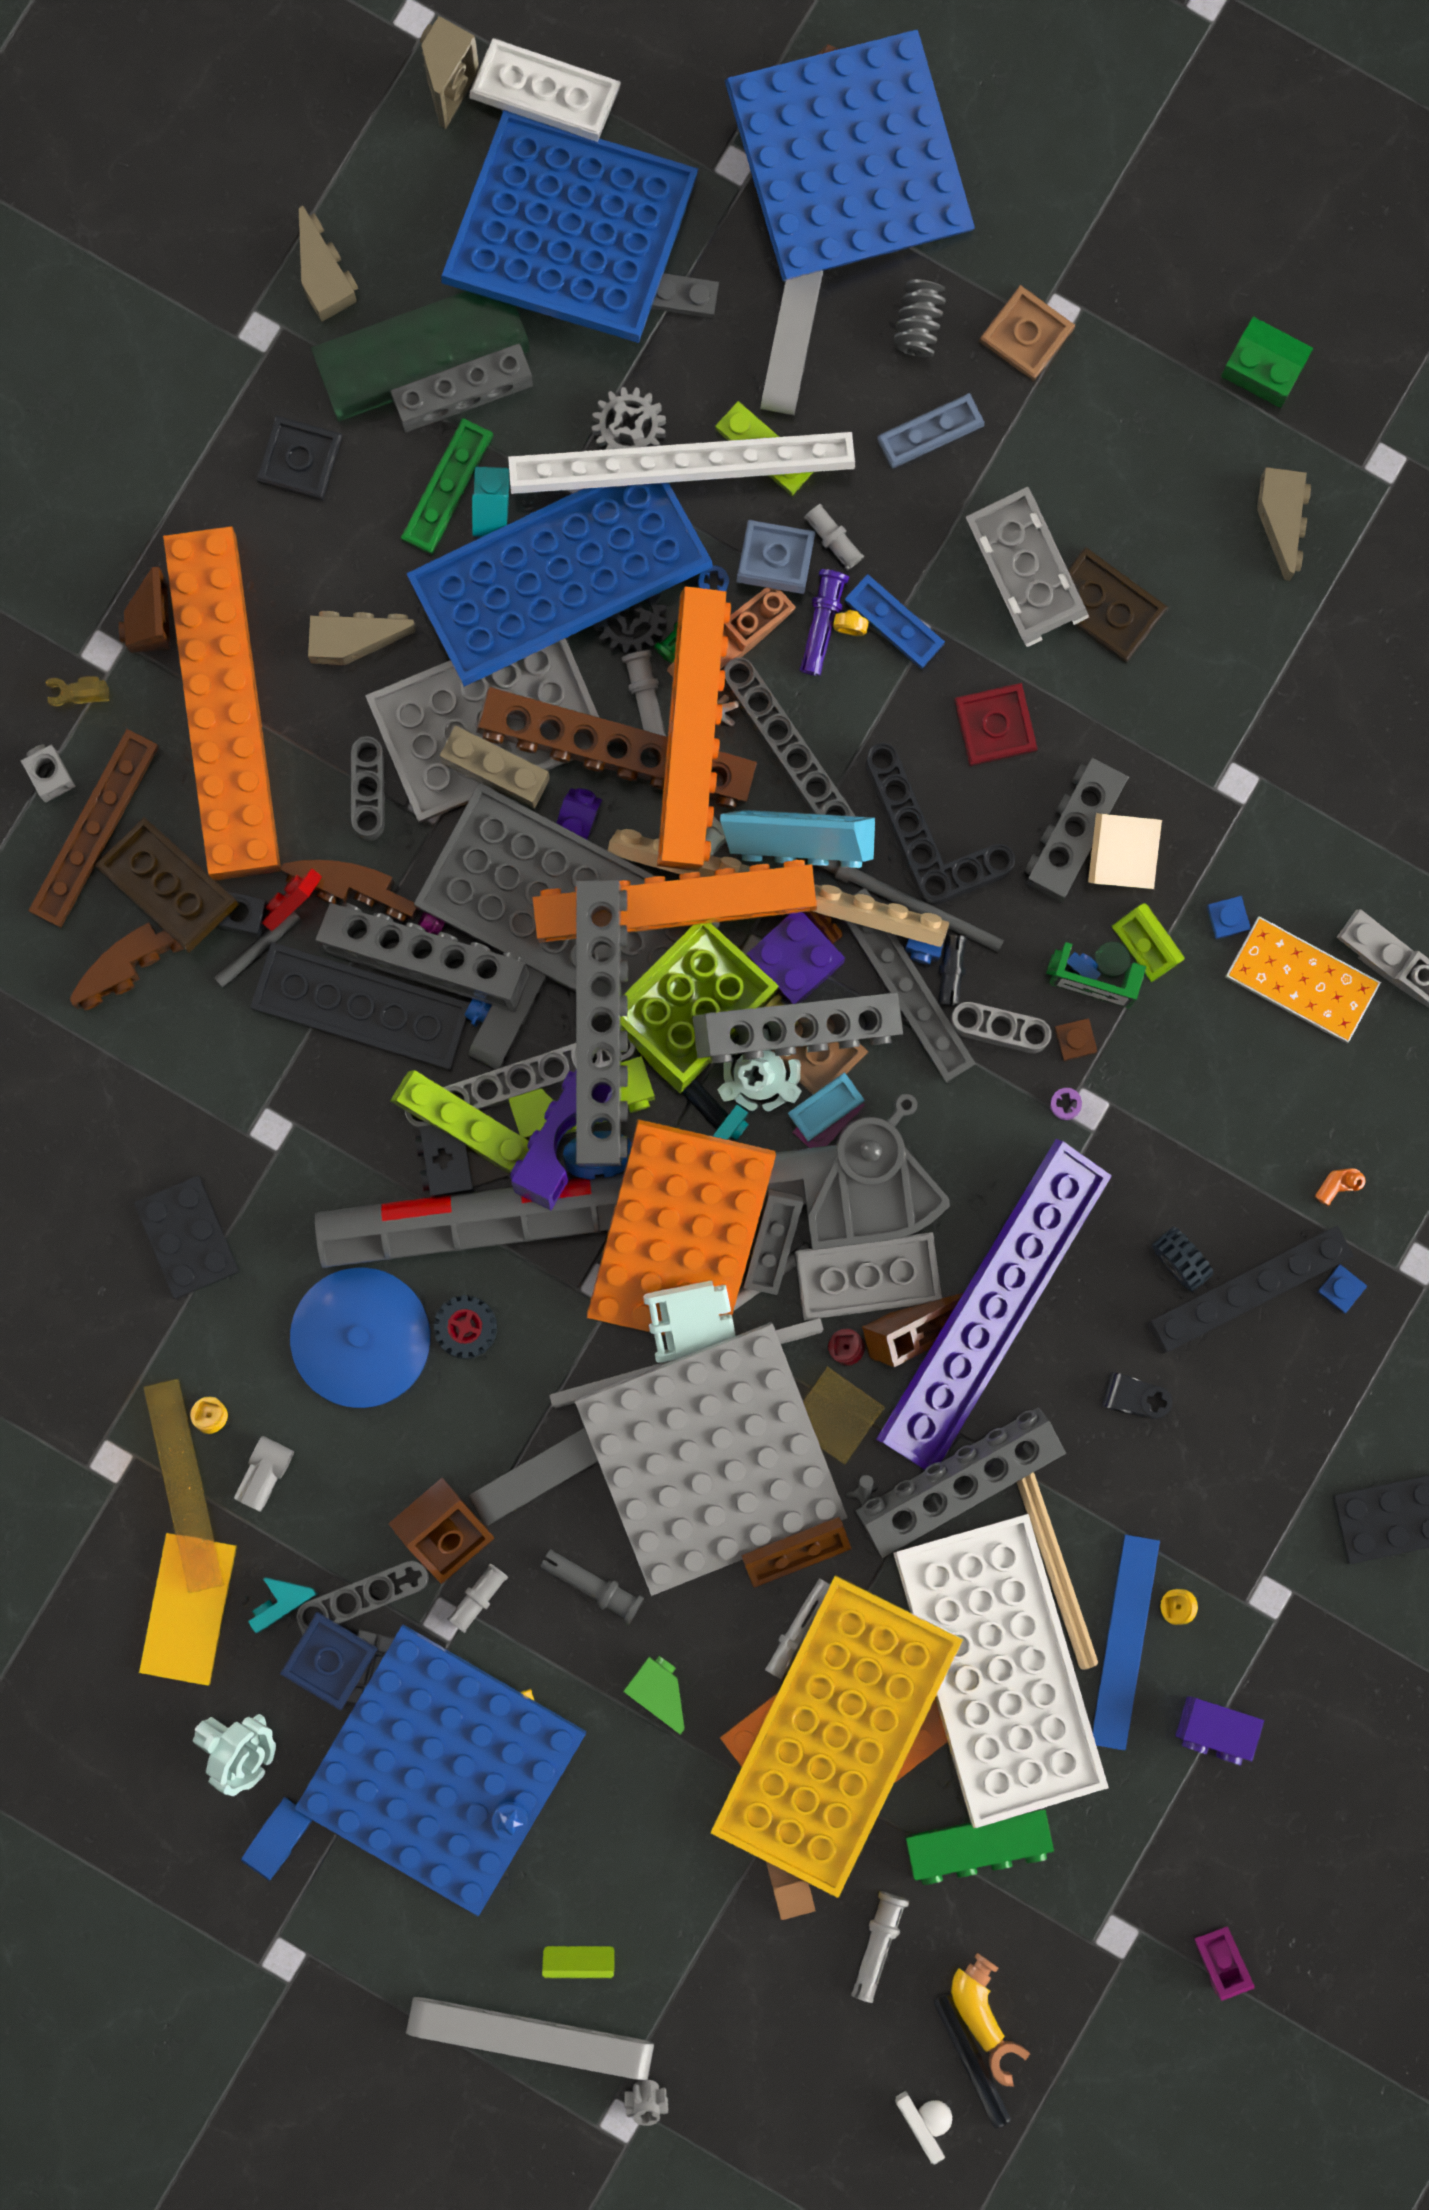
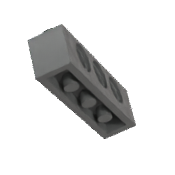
M519 343L393 389L391 394L406 433L532 387L533 381Z
M1094 758L1091 759L1088 766L1081 763L1072 780L1073 783L1077 784L1073 795L1069 796L1065 793L1056 810L1057 813L1061 814L1056 827L1049 823L1040 840L1046 846L1040 857L1035 854L1032 855L1024 870L1025 873L1030 875L1025 884L1061 903L1063 902L1092 848L1096 813L1110 814L1129 776ZM1085 791L1094 792L1098 796L1099 804L1092 807L1085 805L1081 800V794ZM1069 821L1078 822L1083 828V834L1077 837L1070 836L1065 830V824ZM1053 851L1062 852L1067 858V864L1063 867L1054 866L1049 860V854Z

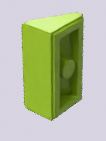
M1145 903L1112 925V928L1137 963L1146 966L1145 974L1151 982L1185 960L1183 954Z
M547 1946L543 1950L542 1976L544 1978H612L614 1976L615 1950L611 1946Z

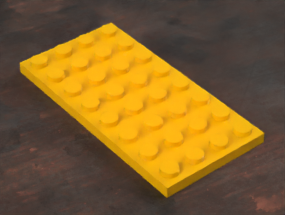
M835 1576L711 1830V1834L838 1898L963 1639Z

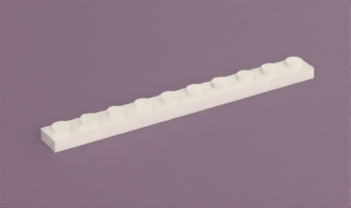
M852 432L508 457L511 494L855 469Z

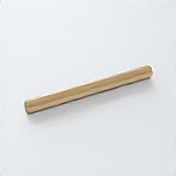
M1033 1472L1017 1481V1485L1026 1512L1029 1514L1033 1532L1079 1668L1082 1670L1096 1666L1098 1660Z

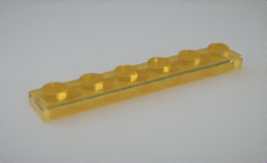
M175 1379L145 1386L146 1401L188 1593L223 1586V1577L180 1381Z

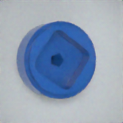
M514 1802L501 1804L495 1810L492 1817L494 1832L505 1840H515L521 1837L528 1825L527 1812L521 1805Z

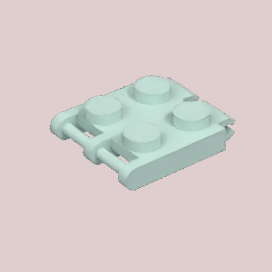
M711 1280L651 1292L643 1296L644 1303L649 1305L652 1320L649 1328L650 1333L655 1335L658 1350L655 1353L656 1362L662 1363L676 1360L736 1336L732 1315L725 1314L719 1316V1314L731 1311L726 1285L713 1286ZM656 1303H659L662 1321L658 1319ZM662 1332H665L667 1350H664Z

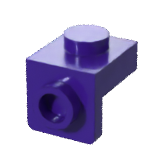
M571 788L563 800L556 824L588 840L603 800L595 797L596 795L590 790Z

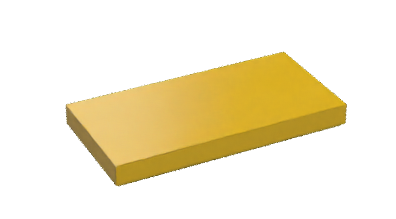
M166 1533L139 1673L210 1685L237 1546Z

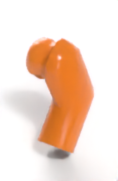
M1353 1168L1333 1170L1329 1173L1314 1198L1322 1204L1329 1206L1338 1192L1361 1190L1366 1183L1365 1176L1359 1170Z

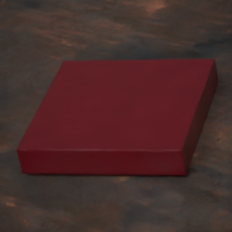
M1022 683L954 699L970 766L1037 751L1038 748Z

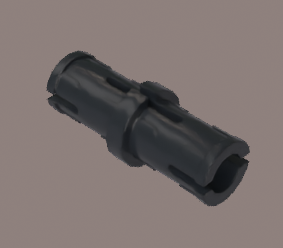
M946 935L943 965H940L938 973H941L939 1005L958 1006L960 1004L962 976L966 975V968H963L967 937H957V935Z

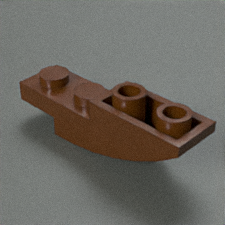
M301 860L283 863L280 869L282 874L287 877L285 882L289 883L296 874L302 878L313 868L322 876L314 889L318 891L316 897L329 904H336L337 901L347 903L352 892L355 894L353 899L370 908L373 907L374 903L387 909L385 912L387 916L402 923L405 918L414 922L420 910L414 907V902L391 892L395 883L393 877L361 865L332 860Z
M148 922L120 939L97 959L77 984L70 997V1001L76 1009L81 1007L84 1010L92 1009L103 1003L102 997L112 992L115 995H120L135 987L133 982L140 979L135 966L139 964L141 968L150 966L160 960V954L170 949L175 953L184 948L165 931L156 933L154 927Z

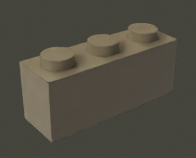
M456 725L439 755L442 764L532 809H535L550 780L548 771Z

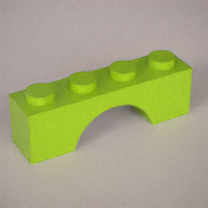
M642 1056L622 1062L621 1066H627L628 1086L621 1087V1101L628 1102L630 1113L650 1107L648 1101L654 1100L655 1097ZM542 1088L509 1098L519 1134L526 1140H530L535 1130L541 1131L546 1122V1119H544L546 1110L553 1101ZM576 1126L569 1129L565 1134L575 1132Z
M415 1070L407 1072L390 1100L418 1119L456 1138L476 1152L478 1156L507 1174H511L515 1163L519 1159L523 1161L529 1151L527 1148L528 1140Z

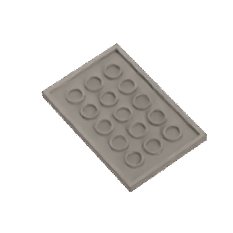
M566 638L465 687L451 661H448L365 695L418 823L467 804L480 783L442 764L439 755L455 725L480 738L483 737V734L476 733V729L489 687L599 717ZM512 714L506 717V723L512 730L518 731L524 728V721L520 716ZM543 724L540 726V733L545 739L554 740L557 738V730L553 725ZM577 733L574 735L573 740L578 748H590L591 741L586 734ZM503 740L502 744L492 743L546 771L564 764V762L549 758L550 753L541 750H537L535 754L523 752L516 749V743Z

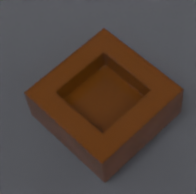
M1089 1018L1055 1026L1054 1030L1062 1061L1098 1052Z

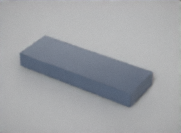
M969 393L877 436V440L891 469L971 433L983 427L985 423Z

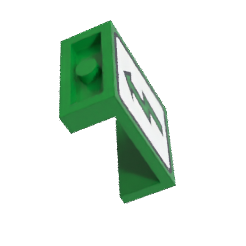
M1065 942L1061 950L1055 949L1046 974L1052 975L1050 985L1125 1008H1130L1137 1000L1146 966L1133 962L1125 972L1120 988L1065 971L1072 944Z

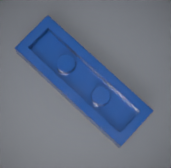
M868 574L845 598L844 602L851 609L857 611L863 618H866L875 630L921 670L945 643L944 640Z

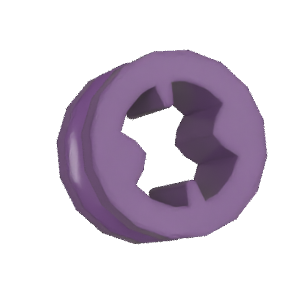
M1072 1088L1059 1089L1051 1099V1110L1057 1118L1071 1120L1078 1116L1081 1111V1096ZM1062 1095H1069L1070 1101H1076V1108L1071 1107V1113H1064L1062 1107H1057L1056 1101L1057 1099L1062 1101Z

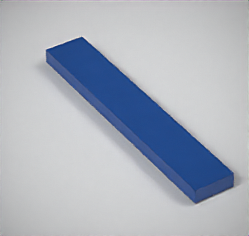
M1124 1535L1092 1725V1733L1097 1746L1126 1750L1160 1544L1159 1540Z

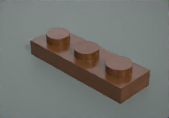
M837 1517L741 1556L753 1588L852 1548L840 1517Z

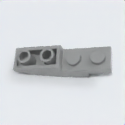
M1361 909L1356 910L1336 938L1359 955L1358 959L1429 1008V959L1421 952L1413 951Z

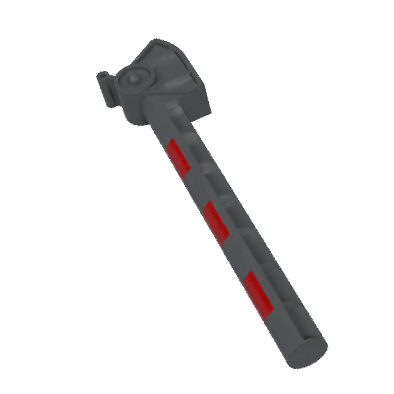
M910 1094L898 1095L894 1100L895 1110L886 1121L872 1116L860 1117L851 1121L840 1132L836 1145L776 1152L761 1211L763 1210L768 1189L802 1196L803 1205H806L812 1250L899 1239L931 1224L950 1207L949 1198L905 1148L902 1136L895 1128L904 1115H911L916 1111V1099ZM624 1172L606 1178L604 1175L595 1176V1179H568V1183L551 1211L515 1193L513 1187L315 1212V1231L322 1268L609 1231Z

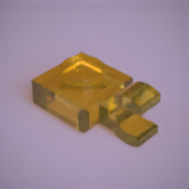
M82 677L78 679V683H70V686L66 685L59 678L46 680L48 687H59L61 689L59 696L48 698V703L51 706H61L69 702L82 704L110 701L109 687L104 680L99 681V677Z

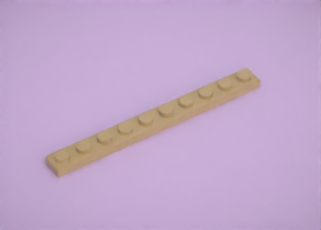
M617 829L608 846V851L620 858L677 874L699 872L700 877L714 876L715 870L734 868L735 873L749 872V866L741 864L735 858H718L711 855L709 861L704 862L698 871L657 866L659 838L654 840L643 837L639 832L631 829ZM814 884L817 911L813 912L942 947L949 922L942 920L936 914H919L908 911L907 907L893 903L887 905L876 902L868 895L857 894L854 896L841 892L838 887L832 885L818 886Z

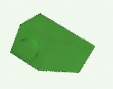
M649 1656L624 1692L677 1733L681 1734L685 1727L678 1678L672 1674L676 1668L661 1656H658L656 1660Z

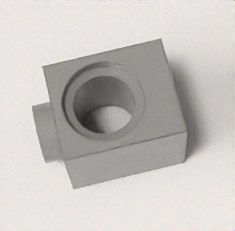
M44 744L34 747L26 753L27 758L21 760L39 796L45 803L76 787L52 744L47 747ZM46 763L55 765V771L51 777H39L38 772L42 765Z

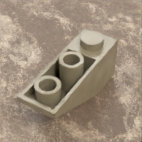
M304 206L299 208L302 286L306 297L321 322L357 302L354 291L358 289V286L349 271L343 273L337 264L341 257L333 243L329 242L326 244L320 233L324 232V229L315 213L308 215Z
M1265 468L1260 480L1257 511L1284 580L1290 581L1295 571L1300 572L1302 566L1303 551L1298 550L1299 538H1304L1306 532L1307 518L1302 517L1303 504L1308 505L1311 484H1305L1307 474L1305 472Z
M321 611L319 616H310L308 657L311 664L346 665L415 633L416 625L414 620L408 619V616L404 614H389L388 619L374 618L373 614L365 612L354 613L353 617H339L340 614L338 612Z

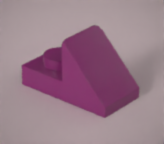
M1228 1926L1195 1938L1197 1949L1210 1976L1213 1991L1221 2001L1255 1988Z

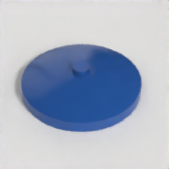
M371 1268L341 1270L328 1275L316 1283L300 1301L290 1330V1346L293 1360L304 1381L323 1398L338 1405L352 1408H369L383 1405L405 1393L422 1373L431 1345L428 1316L416 1294L395 1276Z

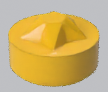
M849 610L844 613L835 614L833 628L843 634L863 636L867 633L869 621L863 618L857 611Z
M204 1397L193 1405L190 1418L199 1431L212 1434L218 1432L226 1424L228 1412L226 1407L217 1398Z
M1170 1590L1161 1600V1613L1165 1620L1171 1624H1187L1197 1614L1198 1605L1196 1598L1188 1590Z

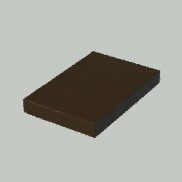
M1084 547L1068 568V572L1087 610L1089 618L1074 626L1127 663L1168 607L1091 550Z

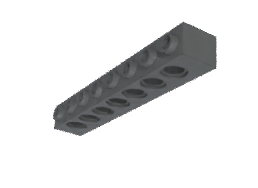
M619 880L576 881V1163L579 1167L621 1166V1158L628 1157V1137L621 1136V1122H628V1102L621 1101V1087L628 1086L627 1066H621V1052L628 1051L627 1030H621V1016L628 1015L627 995H621V981H627L628 979L627 960H621V946H627L628 931L627 925H621V911H627L628 898L627 890H621ZM600 910H606L612 914L611 922L604 927L596 926L593 923V916ZM600 945L609 946L612 949L611 957L604 962L596 961L593 958V951L596 947ZM600 980H607L612 984L611 992L605 997H598L593 994V986ZM600 1015L609 1016L612 1019L610 1029L606 1032L595 1031L593 1029V1021L596 1017ZM600 1050H607L612 1054L611 1063L604 1068H599L593 1064V1056ZM600 1085H606L612 1089V1096L605 1103H598L593 1099V1092ZM606 1120L612 1124L611 1134L603 1139L595 1137L593 1135L594 1125L598 1121Z

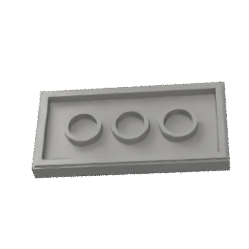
M933 1232L908 1235L899 1239L819 1250L805 1249L794 1251L803 1320L920 1305L942 1298Z

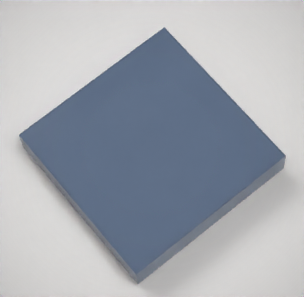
M748 520L736 582L804 594L815 531Z

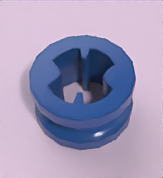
M714 565L712 568L700 573L698 579L699 588L710 589V585L704 583V578L710 579V574L714 573L717 574L718 580L723 581V586L718 585L717 590L727 591L729 576L723 568Z

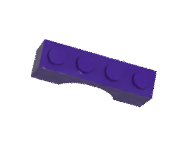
M576 1070L575 1072L570 1071L566 1075L561 1087L564 1090L558 1101L553 1100L548 1106L544 1119H546L541 1131H534L527 1145L529 1149L523 1161L519 1159L515 1163L510 1174L515 1193L550 1211L568 1183L566 1170L559 1163L556 1155L558 1144L563 1135L569 1129L576 1126ZM606 1085L598 1086L593 1092V1099L598 1103H605L612 1096V1089Z

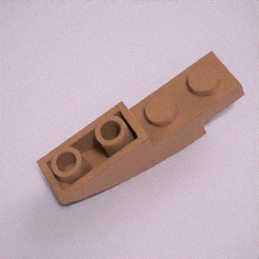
M765 588L730 615L729 623H724L723 636L728 637V649L726 657H721L720 670H724L726 664L731 659L743 657L795 610L796 607L781 590ZM674 662L667 669L672 677Z

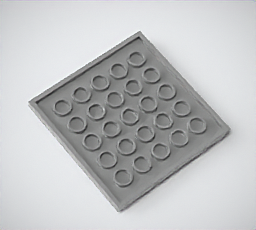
M772 1322L575 1399L576 1406L651 1596L743 1560L741 1555L837 1517H840L841 1520L847 1518Z

